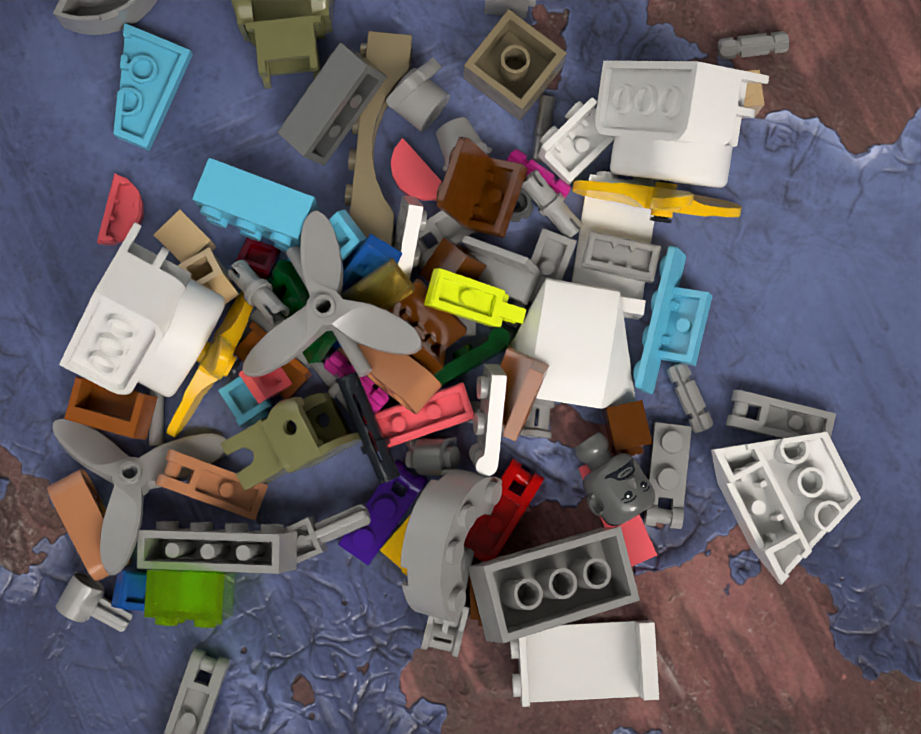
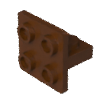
M416 279L384 304L381 309L396 315L416 330L423 346L417 353L408 356L434 375L444 367L446 348L464 336L467 332V327L456 315L425 306L428 287L420 279Z

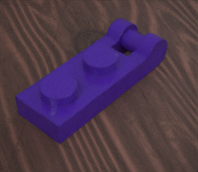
M398 459L395 465L401 476L380 484L365 505L371 517L369 525L345 534L338 544L368 566L428 481L419 474L416 477L405 469L406 465ZM396 481L408 489L402 498L391 491Z

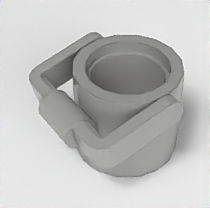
M434 57L418 69H411L386 99L387 106L421 132H424L433 124L450 99V94L431 80L442 68Z

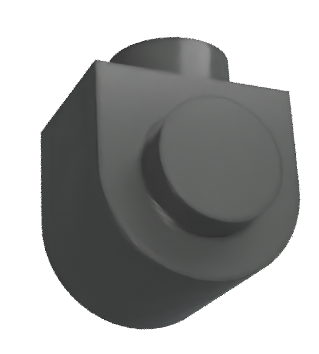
M429 436L419 439L413 451V464L416 472L419 475L443 476L441 475L443 470L458 468L461 454L457 447L456 437Z

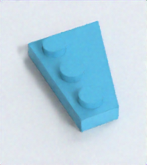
M124 23V50L120 61L121 80L120 90L117 92L113 134L120 140L150 152L193 54L187 48Z

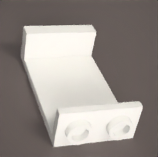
M599 171L596 175L590 174L588 181L629 183L655 187L654 180L643 177H634L632 181L618 179L617 174L607 171ZM585 196L581 217L583 227L579 230L572 282L620 290L624 318L639 320L644 315L646 300H643L645 282L581 268L589 230L651 244L654 221H650V217H654V215H650V209Z
M650 620L563 624L510 641L511 659H518L519 674H512L513 697H520L522 707H529L530 702L625 697L659 700L655 623Z

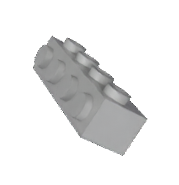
M156 521V528L139 530L137 568L271 574L297 570V531H284V524H261L260 530H248V523H225V529H213V522H190V528H179V521Z

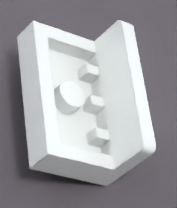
M593 97L585 104L581 101L577 102L565 115L568 121L560 129L553 126L540 139L543 145L538 156L568 185L614 142V137L602 135L596 129L595 106L598 102Z

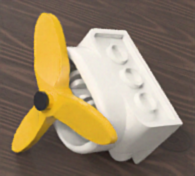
M603 61L595 124L600 134L614 137L610 170L617 175L643 177L658 180L659 182L655 181V187L629 183L578 180L573 182L572 192L595 199L650 209V215H654V217H650V221L672 223V220L669 218L673 217V212L697 216L740 217L742 206L722 199L694 195L690 191L677 190L678 184L674 183L715 188L726 186L733 147L738 144L741 119L755 117L756 110L743 107L747 83L768 84L769 76L698 61Z
M134 222L95 289L59 365L116 394H130L138 382L165 397H171L176 393L196 361L200 364L167 428L166 433L176 438L215 381L221 380L223 375H228V378L232 379L242 359L238 358L236 360L237 357L233 353L247 326L254 306H250L245 301L244 293L241 291L239 293L240 296L232 304L211 342H208L207 340L224 309L225 298L190 279V272L167 261L165 258L170 250L162 247L159 254L156 255L134 243L141 229V225Z

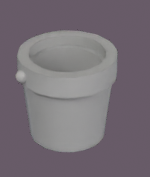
M465 117L453 119L436 131L435 135L445 160V166H443L445 172H447L451 150L456 146L459 137L469 138L491 157L492 148L487 147L486 143L482 142L469 120Z

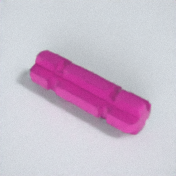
M514 149L510 153L506 161L523 164L528 169L526 176L537 169L556 193L560 192L564 198L568 196L571 187L561 179L558 181L554 179L556 175L533 159L527 160V155L520 150Z
M337 351L323 365L331 375L335 376L337 374L340 378L356 371L353 365L349 366L347 364L348 359ZM367 376L359 377L373 407V411L378 412L387 403L388 395L380 388L376 390L373 387L375 383Z

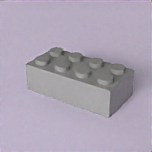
M621 526L601 527L467 566L485 638L489 642L506 643L640 601Z

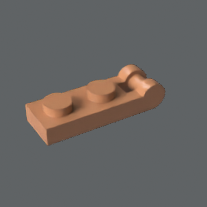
M168 450L165 457L168 463L163 475H158L155 485L251 520L256 519L268 485L260 483L244 491L236 473L180 452ZM182 466L192 469L187 483L177 480Z

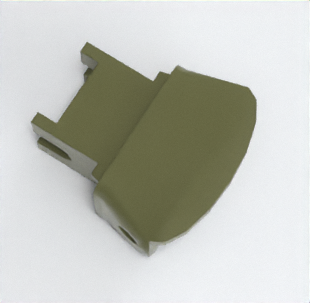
M231 0L237 18V25L244 41L252 42L253 46H256L258 71L260 78L262 77L265 89L272 88L271 76L313 72V78H316L321 71L318 39H325V34L333 31L332 23L335 0Z
M316 393L304 399L302 397H292L280 401L270 410L268 418L260 419L256 424L220 444L226 455H230L244 447L253 452V462L236 474L244 491L263 482L268 484L286 473H293L319 465L362 441L358 432H351L333 398L328 393ZM323 413L327 414L330 418V423L327 427L322 426L319 422V417ZM291 421L296 424V432L290 423Z

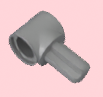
M75 572L55 605L62 615L73 621L85 622L92 616L120 632L127 628L133 616V613L127 609L111 607L112 601L103 597L105 593L103 584L82 572Z

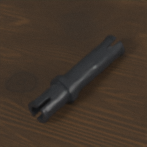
M355 371L336 379V383L339 385L350 416L363 443V446L360 447L363 454H367L378 479V484L380 485L398 478L401 474L398 472L388 444L391 442L389 437L384 436L359 375ZM354 394L356 395V397H357V399H358V402H359V404H360V406H361V409H362V411H363V414H364L365 419H366V421H367L368 424H365V421H364V419H363V417H362V414H361V412H360V409H359V407H358V404H357V402H356V400H355ZM369 431H371L373 435V438L380 452L382 460H380L379 455L377 453L376 447L374 445V442L372 441Z

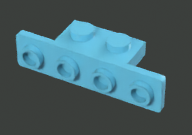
M669 246L667 255L661 259L659 267L661 280L658 290L653 293L651 299V310L653 313L650 325L645 327L642 336L643 354L641 361L639 360L634 368L635 387L647 394H653L661 360L696 366L712 301V295L709 292L679 288L686 255L675 246Z

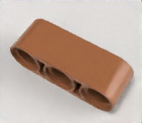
M358 344L373 369L366 376L413 414L417 415L441 388L440 382L410 356L380 352ZM340 346L337 349L338 352H340L345 358L348 359L344 350Z
M81 468L49 485L47 490L88 573L98 582L109 576L103 567L100 556L101 530L106 507L91 478ZM130 557V559H129L127 565L131 564V557Z

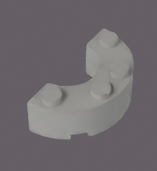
M59 0L53 14L61 25L70 31L88 35L110 34L123 30L124 23L133 25L152 9L157 0Z
M448 468L441 472L443 477L438 481L431 479L413 508L404 536L401 567L407 569L408 583L403 582L402 588L409 606L415 612L455 623L457 615L462 611L466 601L465 591L467 586L462 580L460 569L464 554V541L469 529L478 517L483 514H492L494 505L501 498L502 480L494 476H482L476 472Z

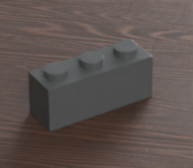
M340 42L277 133L303 157L325 166L382 86L387 76L362 54Z

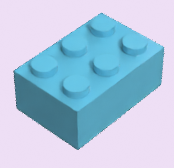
M212 158L208 159L192 198L200 209L199 213L206 216L207 222L225 229L228 224L240 229L241 235L255 241H260L261 237H265L275 242L274 247L284 252L295 245L300 247L305 219L313 211L320 212L315 197Z

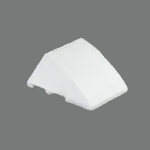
M546 278L529 308L523 324L508 346L550 365L536 398L600 409L635 402L620 290Z
M827 432L711 450L717 483L752 551L781 585L802 558L806 559L812 552L811 549L825 533L831 532L861 499Z

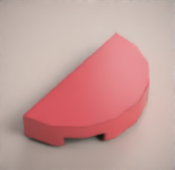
M402 138L394 148L391 158L394 182L406 196L417 197L418 200L437 201V190L442 181Z
M114 173L97 240L99 245L122 243L134 222L141 225L144 218V202L140 192L127 178Z

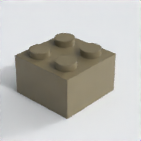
M508 9L464 64L463 79L517 120L521 121L562 69L567 52Z

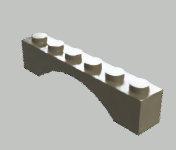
M368 31L367 43H361L360 54L382 71L387 78L352 126V135H358L357 149L350 148L348 169L354 171L353 184L346 185L345 206H351L350 217L366 238L371 233L393 247L396 223L395 214L385 200L376 180L374 146L378 127L388 108L386 99L401 79L411 70L413 43L412 35Z

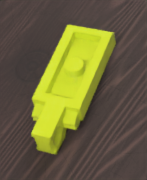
M436 268L433 270L424 303L425 306L489 327H501L502 321L512 324H523L526 309L507 303L509 295L505 294V290L444 269Z

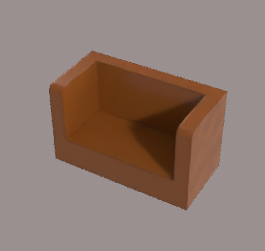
M76 376L64 419L126 437L146 440L158 397L135 390L127 395L116 394L84 377Z

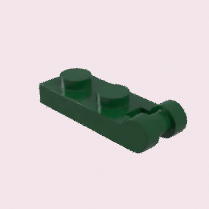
M279 260L273 269V277H269L267 281L272 285V292L289 308L288 317L284 316L280 311L281 316L286 320L306 306L310 295L293 264L287 260ZM326 331L302 352L308 364L319 363L323 360L336 340L332 331Z
M504 328L493 329L488 336L487 342L476 348L468 344L452 354L454 361L445 365L433 376L443 387L494 358L507 349L510 343L509 332Z

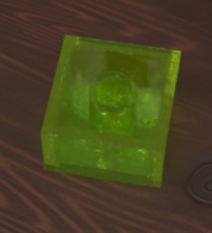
M147 570L144 617L155 618V625L178 626V623H185V620H194L193 627L216 628L217 625H222L224 620L233 616L236 572Z

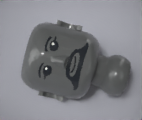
M598 432L575 447L576 457L581 462L586 463L591 470L583 480V488L588 496L587 504L590 510L595 515L601 516L607 524L611 526L622 525L654 503L655 491L640 468V464L627 453H620L613 457L609 450V442L603 434Z

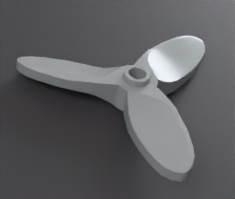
M313 211L303 223L300 245L302 273L310 295L307 304L273 328L254 346L244 361L243 372L250 377H259L271 373L297 357L326 331L336 329L358 344L390 354H414L422 349L423 344L416 330L396 315L371 304L343 300L341 297L343 263L335 230L323 213ZM330 307V310L324 313V310Z
M58 419L53 422L52 427L55 438L72 458L90 471L114 484L105 512L100 539L101 562L109 575L119 573L127 565L133 553L142 523L144 495L150 489L161 487L155 485L158 475H163L168 463L165 460L168 450L180 452L212 465H216L225 455L220 443L226 441V439L221 435L213 433L183 437L162 444L137 458L129 457L107 437L86 425ZM182 466L177 480L181 482L188 480L192 469Z

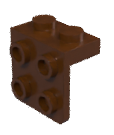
M459 137L456 146L451 150L449 166L444 181L437 190V207L467 230L505 238L528 169L523 164L490 158L469 138Z

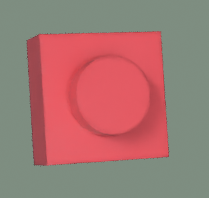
M282 367L259 377L247 376L243 370L239 373L258 404L276 396L292 385Z

